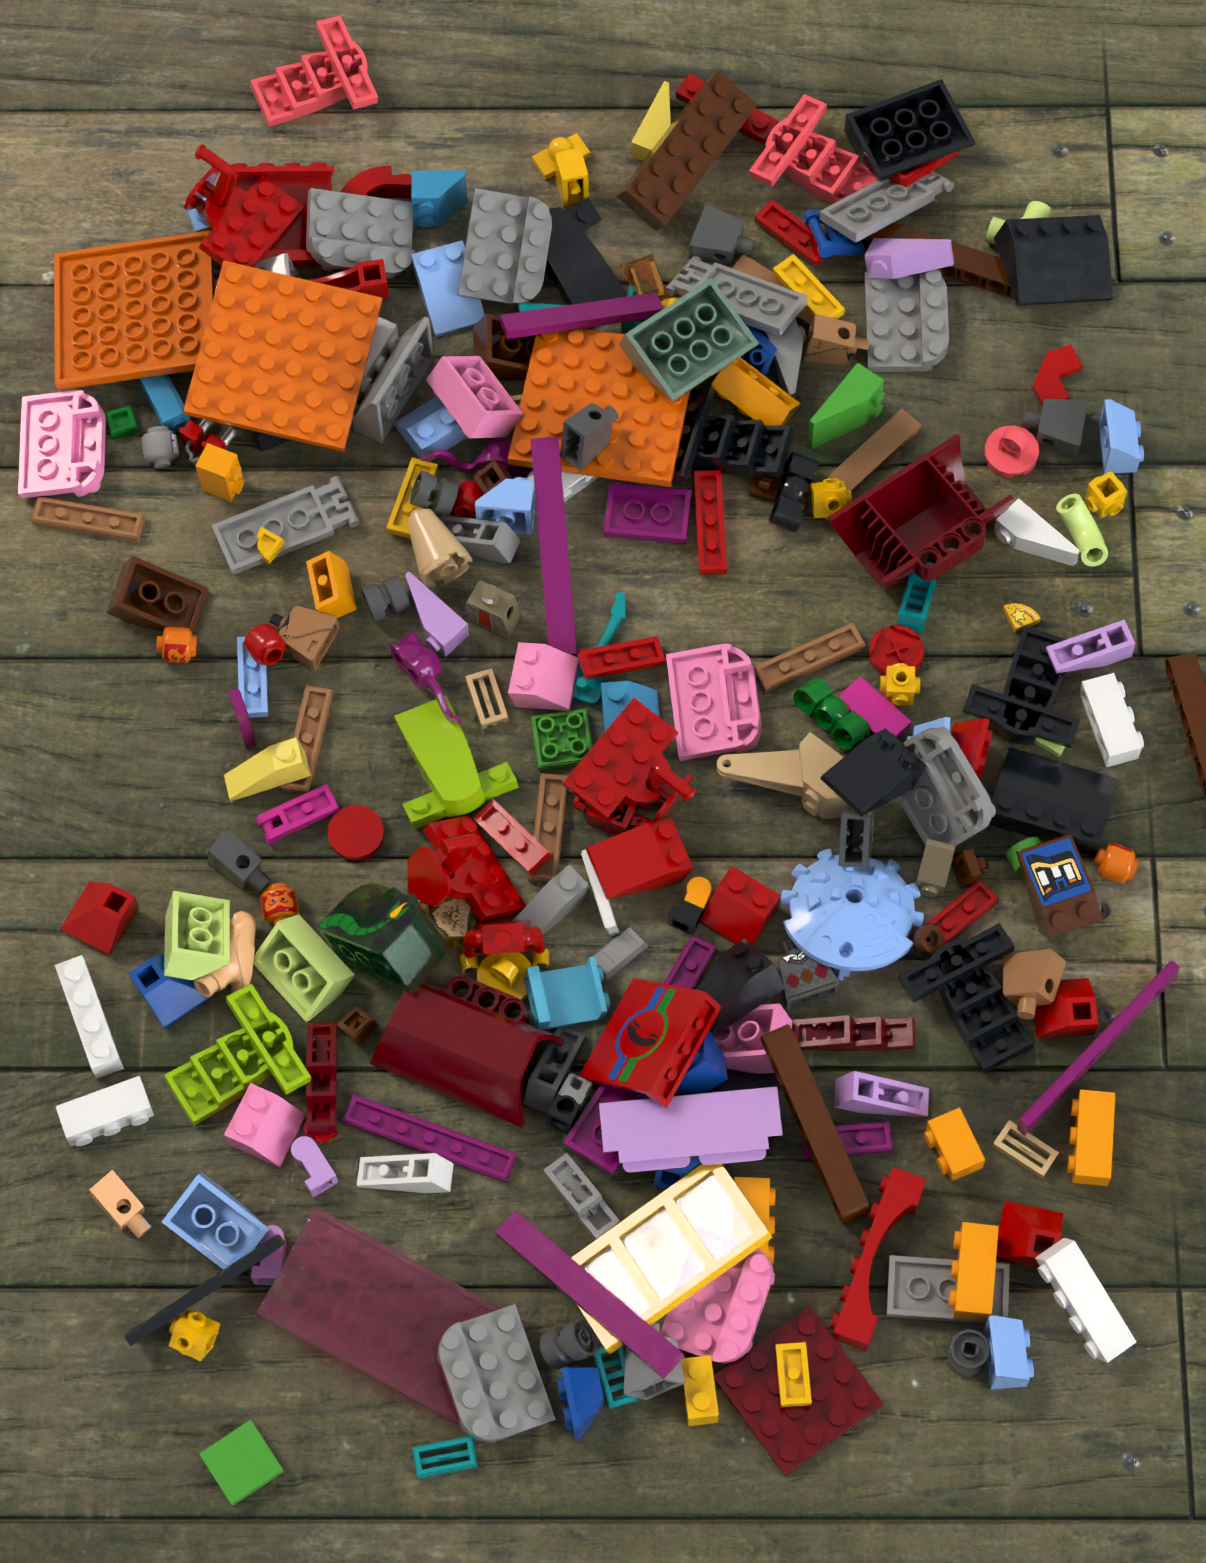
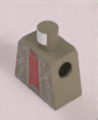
M478 581L466 603L462 619L510 639L522 614L514 595L497 588L493 584Z

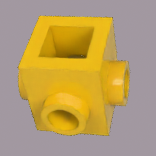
M1109 471L1102 476L1094 478L1088 484L1085 495L1086 506L1092 513L1095 512L1100 519L1107 515L1114 516L1123 509L1127 490L1114 473Z
M828 478L824 479L823 482L811 483V510L814 518L828 520V516L852 502L851 490L846 489L844 481Z
M897 663L887 666L885 676H880V693H885V698L895 706H913L914 695L920 694V677H915L914 666Z
M189 1308L181 1317L176 1316L169 1329V1333L172 1334L169 1346L178 1350L183 1355L201 1361L213 1348L220 1323L206 1317L201 1312Z

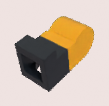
M699 876L690 879L686 887V897L680 909L671 907L667 915V925L694 935L711 899L712 888L706 878Z

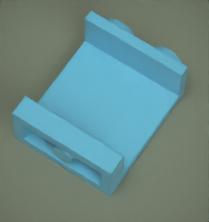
M595 956L589 957L586 965L540 972L539 966L528 967L523 976L534 1026L539 1029L547 1030L603 1020L607 1010L610 1009L608 993H603L601 982L604 981L601 965L596 964Z

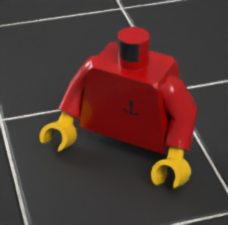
M530 920L475 923V930H469L464 936L463 954L460 956L462 973H465L467 968H474V971L477 972L479 968L477 953L526 952L530 949L533 952L532 967L542 963L548 968L550 951L545 947L542 931L537 926H530Z

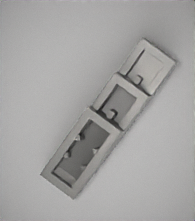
M568 1153L543 1170L594 1241L621 1222ZM630 1235L622 1240L623 1245L632 1258L641 1252L640 1247ZM612 1248L604 1253L616 1269L623 1266Z

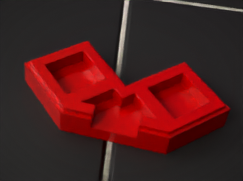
M1071 344L1048 352L1045 355L1032 388L1041 407L1045 399H1069L1060 378L1082 370V364Z

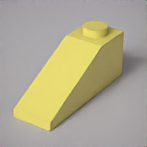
M666 81L663 82L631 142V157L644 161L671 125L669 83Z
M297 738L271 745L224 774L231 802L311 776L306 752Z

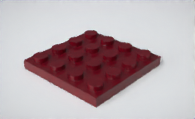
M810 1306L752 1347L740 1359L731 1362L713 1375L715 1383L784 1476L794 1471L883 1405V1402ZM806 1342L812 1403L805 1406L781 1407L775 1345Z

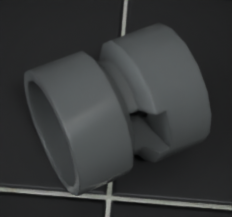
M420 471L411 492L410 504L425 509L430 506L433 512L448 516L454 506L459 484L445 478L438 481L436 475Z
M398 575L383 580L381 586L375 583L361 589L363 599L373 622L388 617L390 611L397 614L411 608L407 593Z
M577 1318L566 1323L563 1327H556L542 1334L540 1350L546 1363L553 1369L559 1370L573 1364L575 1361L583 1360L595 1354L597 1339L590 1324L582 1318Z
M970 1329L956 1334L947 1353V1362L950 1369L961 1377L978 1375L983 1370L990 1353V1345L987 1338L982 1333Z

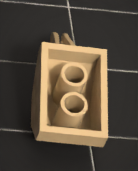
M811 732L801 741L799 750L725 754L717 760V773L719 776L801 796V803L804 809L813 816L818 815L822 819L841 818L843 810L849 806L820 779L843 756Z

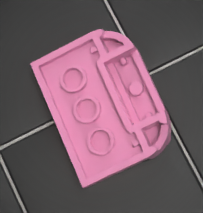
M81 390L22 397L18 495L22 499L73 492L77 497H81L99 490L105 465L106 417L103 409L93 397Z
M719 644L666 654L675 730L678 731L676 742L680 761L734 751L737 754H743L755 749L761 737L762 721L755 670L749 656L742 650L732 647L731 644Z
M698 1226L695 1231L715 1261L742 1243L741 1241ZM691 1245L675 1290L706 1269ZM759 1248L667 1313L660 1334L674 1338L678 1342L679 1349L698 1356L711 1355V1360L718 1363H730L748 1353L753 1346L752 1339L770 1286L774 1284L775 1280L772 1263L765 1252Z

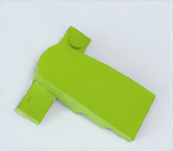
M445 695L444 697L448 704V707L451 710V712L455 715L454 710L447 696ZM436 699L394 716L396 724L406 741L408 750L417 763L422 777L432 791L402 804L414 830L445 817H455L470 813L483 805L487 800L519 788L517 780L507 762L477 773L470 748L460 724L458 725L456 722L451 723L447 720Z
M252 983L226 997L227 1004L243 1028L217 1039L216 1045L191 1056L190 1062L164 1075L165 1082L193 1126L244 1096L250 1083L258 1086L273 1075L284 1094L287 1095L311 1081L310 1074L294 1051L292 1037L287 1026L274 1013H270Z

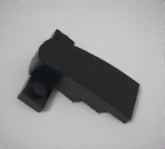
M587 197L566 210H563L561 207L549 208L552 218V229L545 270L550 280H554L565 301L568 300L570 305L625 297L627 293L600 252L583 232L602 220L590 198Z
M699 384L690 390L672 482H688L692 466L706 470H721L722 473L781 478L794 434L790 425L765 426L762 420L736 421L733 414L708 416L715 393L712 384Z
M1024 626L1014 653L1003 694L972 684L962 713L980 719H989V722L997 724L996 732L1002 738L1012 743L1021 745L1034 744L1036 738H1040L1071 748L1080 719L1051 710L1067 672L1056 673L1046 651L1047 646L1067 639Z
M1000 923L969 939H959L946 943L937 949L929 960L899 975V982L913 1003L939 991L955 1027L983 1074L1034 1048V1042L1018 1020L1019 1017L1016 1010L1008 999L1004 997L1003 987L986 967V965L1014 951L1015 945Z

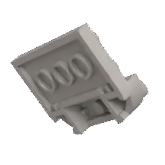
M314 188L308 191L306 248L307 252H310L315 261L322 266L321 269L329 272L333 269L347 270L356 266L358 262L383 259L386 278L390 279L402 273L411 264V254L415 253V250H412V202Z
M478 188L474 189L458 296L507 305H518V303L530 301L538 294L543 285L552 229V218L546 204L531 196L527 198Z
M935 269L895 279L868 278V273L865 272L866 339L869 340L867 369L872 372H924L932 370V366L938 364L946 357L949 343L947 286L941 272Z
M945 727L929 728L903 742L910 751L914 752L926 764L913 790L897 797L925 846L927 839L957 846L984 830L989 825L991 818L996 814L995 806L991 803L989 795L958 743L951 736L950 731Z
M515 1304L461 1323H455L444 1333L439 1342L437 1360L438 1364L441 1365L460 1420L459 1424L464 1432L474 1439L490 1443L556 1420Z

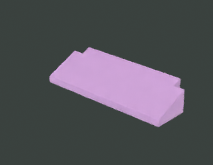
M777 1086L673 1096L667 1108L657 1105L651 1098L599 1103L603 1152L618 1151L619 1163H623V1168L627 1172L686 1167L690 1163V1156H699V1160L703 1165L762 1160L766 1156V1149H769L768 1137L783 1135Z

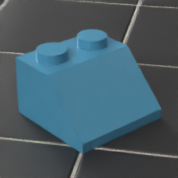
M465 170L412 171L411 199L415 226L423 228L442 226L468 203Z
M631 681L601 683L604 733L633 698H636L659 716L657 690Z

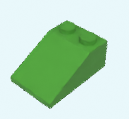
M857 363L810 420L807 447L814 449L865 426L871 418H877L883 409L881 403L885 395L883 391L884 379Z

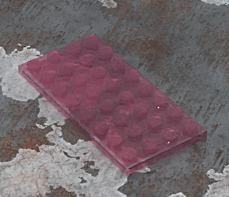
M315 1207L256 1315L460 1426V1420L441 1365L438 1364L437 1351L439 1342L444 1333L455 1323H461L501 1308ZM521 1319V1322H522V1325H523V1328H524V1327L526 1326L527 1322H525V1321H523V1320Z

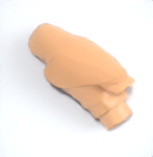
M238 911L230 920L229 964L194 980L195 988L203 996L210 998L215 992L225 989L228 984L231 985V994L250 984L256 933V919L251 914L245 911Z

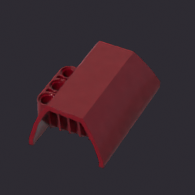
M955 434L828 516V521L884 591L916 571L917 576L921 580L933 581L981 550L985 543L986 524L1006 512L1014 503V498L1010 494L991 508H985L966 484L961 459V437L958 434ZM972 533L978 534V536H969V535H971ZM951 547L956 549L954 551H948V549ZM928 562L933 563V565L927 566L925 564Z
M462 975L452 978L448 982L447 990L412 976L384 1030L370 1063L373 1066L523 1129L525 1122L521 1104V1079L538 1041L547 1040L561 1047L565 1041L554 1034L528 1024L529 1014L524 1003L519 998ZM459 989H469L468 993L465 996H455L456 992ZM491 998L495 1000L491 1007H481L486 999ZM518 1009L521 1011L517 1018L511 1019L507 1017L512 1010Z

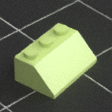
M173 891L165 915L164 976L195 980L228 965L230 961V900Z
M299 914L278 921L254 955L253 964L306 1022L310 1021L338 998L355 976Z

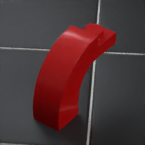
M391 166L374 167L354 176L344 185L340 192L378 198L411 199L412 176L409 174L392 175Z

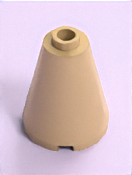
M420 507L413 510L407 520V525L422 583L427 587H435L436 581L443 580L444 584L460 577L469 569L468 561L472 562L473 560L469 552L431 509Z

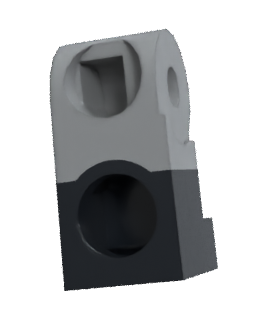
M570 1073L547 1111L546 1124L569 1134L591 1092L593 1082Z

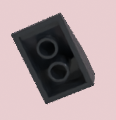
M885 728L865 739L826 771L820 779L857 814L863 816L913 790L926 764L900 742L893 733Z
M743 939L721 954L696 990L705 991L722 1007L710 1028L714 1037L781 992L785 987L774 963L749 941Z

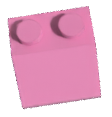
M518 642L508 691L515 706L520 708L570 711L579 660L575 656L546 644Z
M250 1083L224 1137L229 1146L281 1168L306 1118V1114L277 1094Z

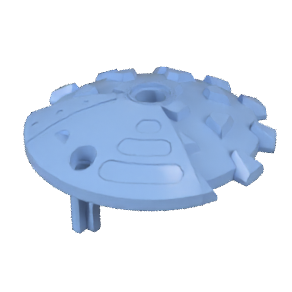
M854 848L852 852H862V850ZM826 849L817 854L819 861L813 863L808 868L802 864H798L791 873V877L796 879L792 891L783 890L781 894L780 905L789 906L791 919L783 921L785 930L793 943L807 956L823 965L834 968L833 973L838 975V980L843 981L844 976L849 977L851 971H867L887 966L904 956L913 946L914 942L907 937L912 927H922L924 913L915 911L913 900L920 898V891L916 883L906 884L898 874L901 867L894 860L888 859L884 864L870 858L867 868L838 866L839 855H834L832 849Z

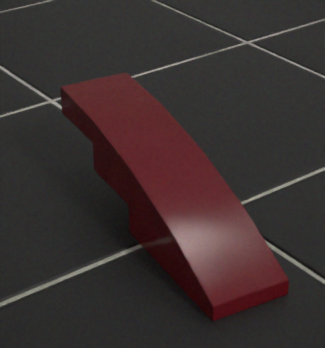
M850 1015L793 1020V1032L801 1050L887 1051L916 1049L915 1020L913 1017L884 1020L881 1016L852 1018Z
M337 1022L308 1023L306 1069L311 1076V1081L306 1084L307 1134L336 1133Z

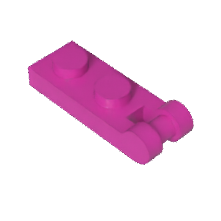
M325 784L260 814L255 820L259 828H263L265 832L264 839L266 843L272 845L279 842L285 836L337 813L339 807L328 785ZM280 819L282 825L275 828L273 822Z

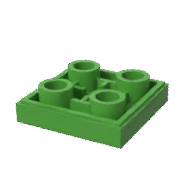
M587 709L531 716L538 771L577 766L592 748Z
M249 1420L199 1453L232 1506L284 1472L252 1420Z

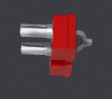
M205 419L199 425L189 420L184 428L181 427L179 429L182 443L186 446L185 450L190 455L188 460L193 464L198 462L200 457L194 458L190 450L200 453L201 447L204 450L207 443L227 450L228 443L236 435L237 431L233 427H229L220 439L211 434L206 440L205 431L213 421Z

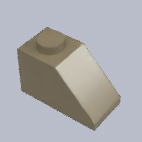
M927 839L916 882L922 895L931 898L943 897L956 846Z

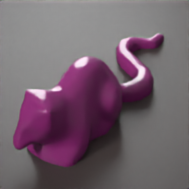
M495 439L488 442L474 463L460 462L453 454L444 450H436L427 456H421L420 460L429 462L435 458H441L446 460L453 469L461 473H474L482 470L493 460L509 468L515 476L527 478L528 474L533 471V468L508 465L511 441L504 439Z
M416 632L407 635L397 644H391V654L395 663L407 673L415 686L424 690L430 688L447 720L451 723L456 722L459 725L461 723L460 718L449 709L440 685L436 681L442 669L438 655L423 646Z

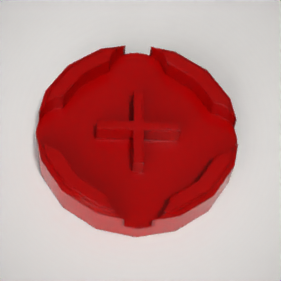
M890 625L888 628L880 629L872 637L868 655L870 663L876 672L885 676L887 666L897 663L914 666L916 673L922 665L925 650L917 632L906 626Z
M351 805L342 808L333 815L328 824L327 836L331 848L334 852L341 855L342 858L350 861H361L373 856L378 848L381 847L385 831L381 818L374 810L366 806Z

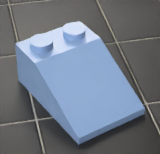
M463 240L411 254L413 272L435 338L472 328L485 316L481 300L458 296L465 251Z
M203 1172L196 1176L162 1221L163 1224L222 1269H225L255 1249L270 1229L229 1192Z

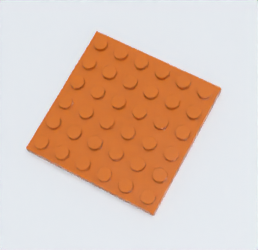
M210 230L54 253L55 386L57 390L194 371L215 294L214 259L199 249L200 243L211 232Z
M223 260L185 402L184 415L344 452L382 305V298Z
M574 329L536 335L519 407L523 415L515 425L508 456V465L533 468L531 439L558 436L559 450L561 451L564 421L590 403H595L603 410L607 406H611L618 413L619 418L612 425L611 440L581 471L560 456L561 472L671 487L690 391L671 402L633 365L620 347L619 343L625 334Z

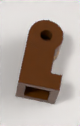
M495 460L473 476L484 494L505 479H514L511 470Z

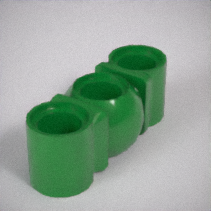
M813 678L798 688L793 694V700L798 709L806 712L809 717L814 714L817 725L826 731H832L829 736L844 750L851 749L867 738L870 734V726L866 719L857 715L854 710L849 713L846 702L839 697L832 696L834 691L829 689L824 680Z

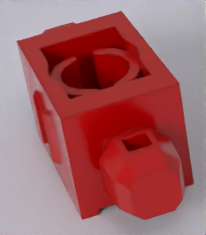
M577 796L573 802V807L584 814L587 812V824L615 835L651 822L642 815L637 816V804L625 799L615 810L620 815L614 818L609 817L608 820Z

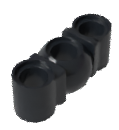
M795 451L791 452L784 468L783 480L777 492L778 499L774 503L769 523L794 533L798 530L804 516L805 504L810 495V484L814 481L819 461Z

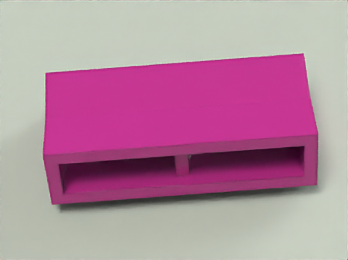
M861 676L839 696L848 705L849 713L854 710L857 715L866 719L872 735L886 728L899 739L910 728L912 721Z

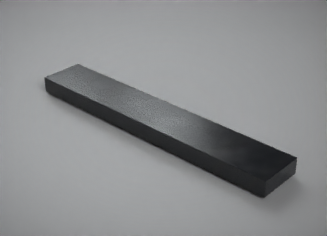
M276 1234L130 1330L125 1335L128 1344L132 1346L282 1247L285 1242L280 1234Z

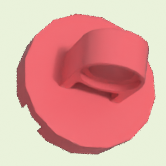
M1015 425L1003 426L994 430L988 436L984 448V456L990 470L998 476L1009 479L1022 474L1025 476L1031 472L1038 460L1039 446L1034 435L1025 428Z

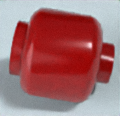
M464 481L459 485L457 497L452 508L457 517L476 519L475 502L484 495L476 481Z
M260 624L252 627L244 640L245 649L255 662L260 665H273L283 657L286 648L284 639L270 624Z

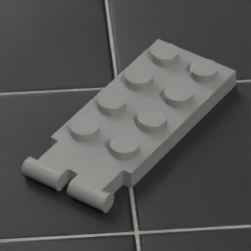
M933 171L907 187L898 185L889 180V178L877 180L821 210L820 220L852 241L858 242L934 201L937 194L943 191L951 192L954 188V183Z
M696 255L688 261L680 273L664 289L668 296H673L674 294L684 296L712 277L746 325L779 337L807 305V295L716 262L713 265L704 263Z
M334 476L329 479L330 484L315 489L311 485L211 525L232 575L265 563L257 547V534L261 526L285 541L284 546L275 558L335 535L334 529L349 524L350 527L357 526L360 522L351 502L347 501L340 504V502L348 498L340 478Z

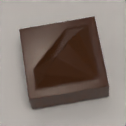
M357 1005L336 1025L343 1034L357 1045L378 1024Z

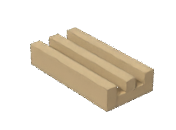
M492 668L465 676L481 728L485 729L491 724L496 726L498 722L502 721L503 723L509 722ZM486 677L489 678L500 712L496 716L483 680ZM476 680L478 681L489 714V718L486 719L473 683Z
M1010 1120L992 1145L993 1148L1043 1179L1059 1154L1058 1151L1030 1133L1026 1136L1022 1135L1017 1130V1125ZM1008 1132H1012L1013 1134L1023 1139L1039 1151L1049 1156V1158L1047 1160L1044 1159L1027 1146L1021 1144L1020 1142L1009 1136ZM1002 1141H1005L1006 1143L1010 1144L1011 1146H1013L1029 1158L1033 1159L1043 1167L1041 1168L1037 1166L1036 1164H1034L1018 1152L1014 1151L1013 1149L1002 1143Z

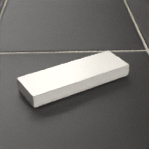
M586 849L582 850L581 855L604 927L611 937L618 935L620 931L610 900H606Z

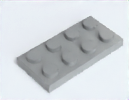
M889 1256L886 1317L986 1324L987 1322L953 1318V1308H948L950 1289L955 1290L956 1279L951 1278L952 1260ZM996 1263L991 1316L1008 1318L1010 1264Z

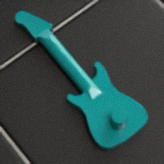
M622 592L615 594V603L610 611L611 617L597 647L610 645L621 620L625 621V594ZM579 663L572 699L587 705H596L601 698V683L604 677L585 680Z

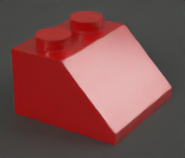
M731 866L716 888L700 923L734 944L746 939L754 945L779 909L781 895Z

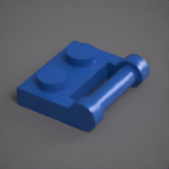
M813 209L804 213L803 220L810 227L818 244L817 251L821 258H828L832 255L861 257L865 250L861 240L854 242L820 220L821 210ZM820 223L824 224L831 241L827 240Z

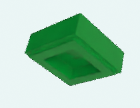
M131 405L104 412L112 439L139 432Z

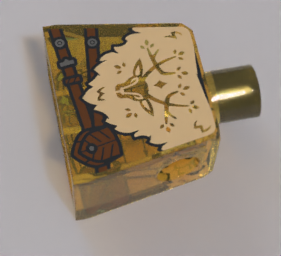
M447 897L438 906L426 904L420 934L421 947H463L465 934L469 930H475V923H480L468 902Z

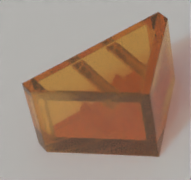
M653 254L620 264L622 273L636 295L657 293L660 296L665 294V288Z

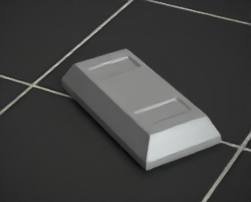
M629 925L592 957L595 956L596 964L601 965L604 981L607 982L648 948L649 944Z

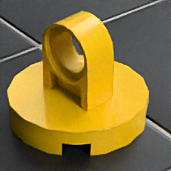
M521 953L489 954L482 960L477 970V981L517 997L523 1002L528 998L523 976L526 969L532 966L530 961ZM486 999L490 1004L495 1002L494 999Z

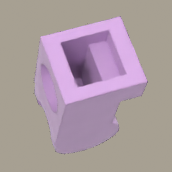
M302 1136L292 1143L291 1153L293 1159L298 1166L305 1169L310 1177L305 1181V1184L313 1198L338 1183L336 1174L312 1138Z
M268 1225L270 1229L259 1244H263L276 1234H280L285 1244L262 1259L260 1266H252L251 1279L253 1284L274 1285L285 1271L286 1238L281 1228L275 1225Z

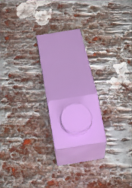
M874 238L865 253L868 278L895 279L953 266L954 264L951 239Z
M407 572L405 574L407 589L426 639L425 643L435 653L439 651L446 657L469 636L468 624L411 572Z
M1124 619L1047 646L1046 651L1056 673L1107 666L1130 658L1133 655L1135 641Z
M857 1071L835 1079V1108L866 1114L928 1117L929 1088Z

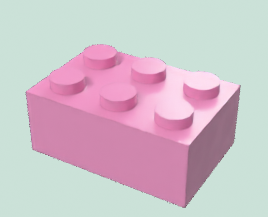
M442 356L426 379L433 389V393L442 401L448 413L454 417L462 428V432L468 438L507 437L516 425V422L523 415L522 411L480 356Z

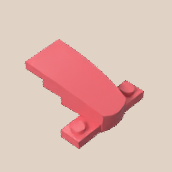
M341 15L316 21V30L326 51L303 55L299 63L276 67L275 74L250 80V87L268 127L311 114L348 97L353 110L378 103V95L368 76L366 56L360 46L352 41Z
M805 94L789 116L780 121L771 130L767 137L766 148L749 170L751 178L771 187L774 186L783 173L793 182L831 205L877 181L866 165L860 162L859 155L836 147L835 140L812 132L827 112V104Z

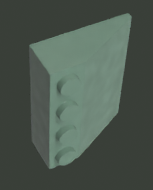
M711 277L627 332L619 345L633 365L673 402L758 346L759 342Z

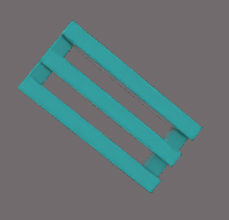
M471 1436L412 1447L417 1479L478 1467ZM463 1445L468 1446V1450L420 1459L419 1455ZM470 1457L469 1461L422 1470V1466Z

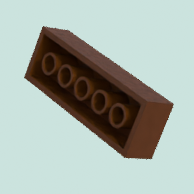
M719 70L711 74L616 197L656 231L666 226L758 105Z

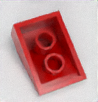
M672 818L643 824L586 848L606 900L682 883L693 869Z

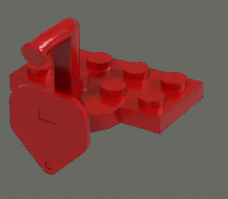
M201 144L195 152V158L197 160L202 159L211 165L212 168L191 190L183 207L187 211L192 209L198 210L204 215L206 223L212 228V231L200 243L199 249L221 265L224 260L255 267L302 214L305 206L263 175L260 176L248 191L236 187L238 175L235 169L218 155L207 149L204 144ZM220 172V176L215 187L213 183L216 180L218 173Z
M636 698L630 701L563 782L565 788L606 820L609 819L624 799L639 805H648L656 802L661 808L657 812L654 821L662 820L673 809L681 796L683 801L686 802L692 798L697 790L689 786L694 776L689 774L682 780L671 771L669 762L662 755L677 737L678 731Z
M470 815L429 823L425 827L424 832L436 851L434 852L428 846H422L417 848L409 857L407 863V894L410 900L431 906L440 905L447 897L466 900L480 923L517 915L526 907Z

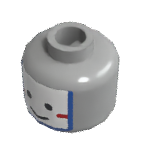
M167 426L148 428L147 433L141 438L143 458L149 463H154L155 468L170 466V461L175 460L179 455L176 433L169 430Z

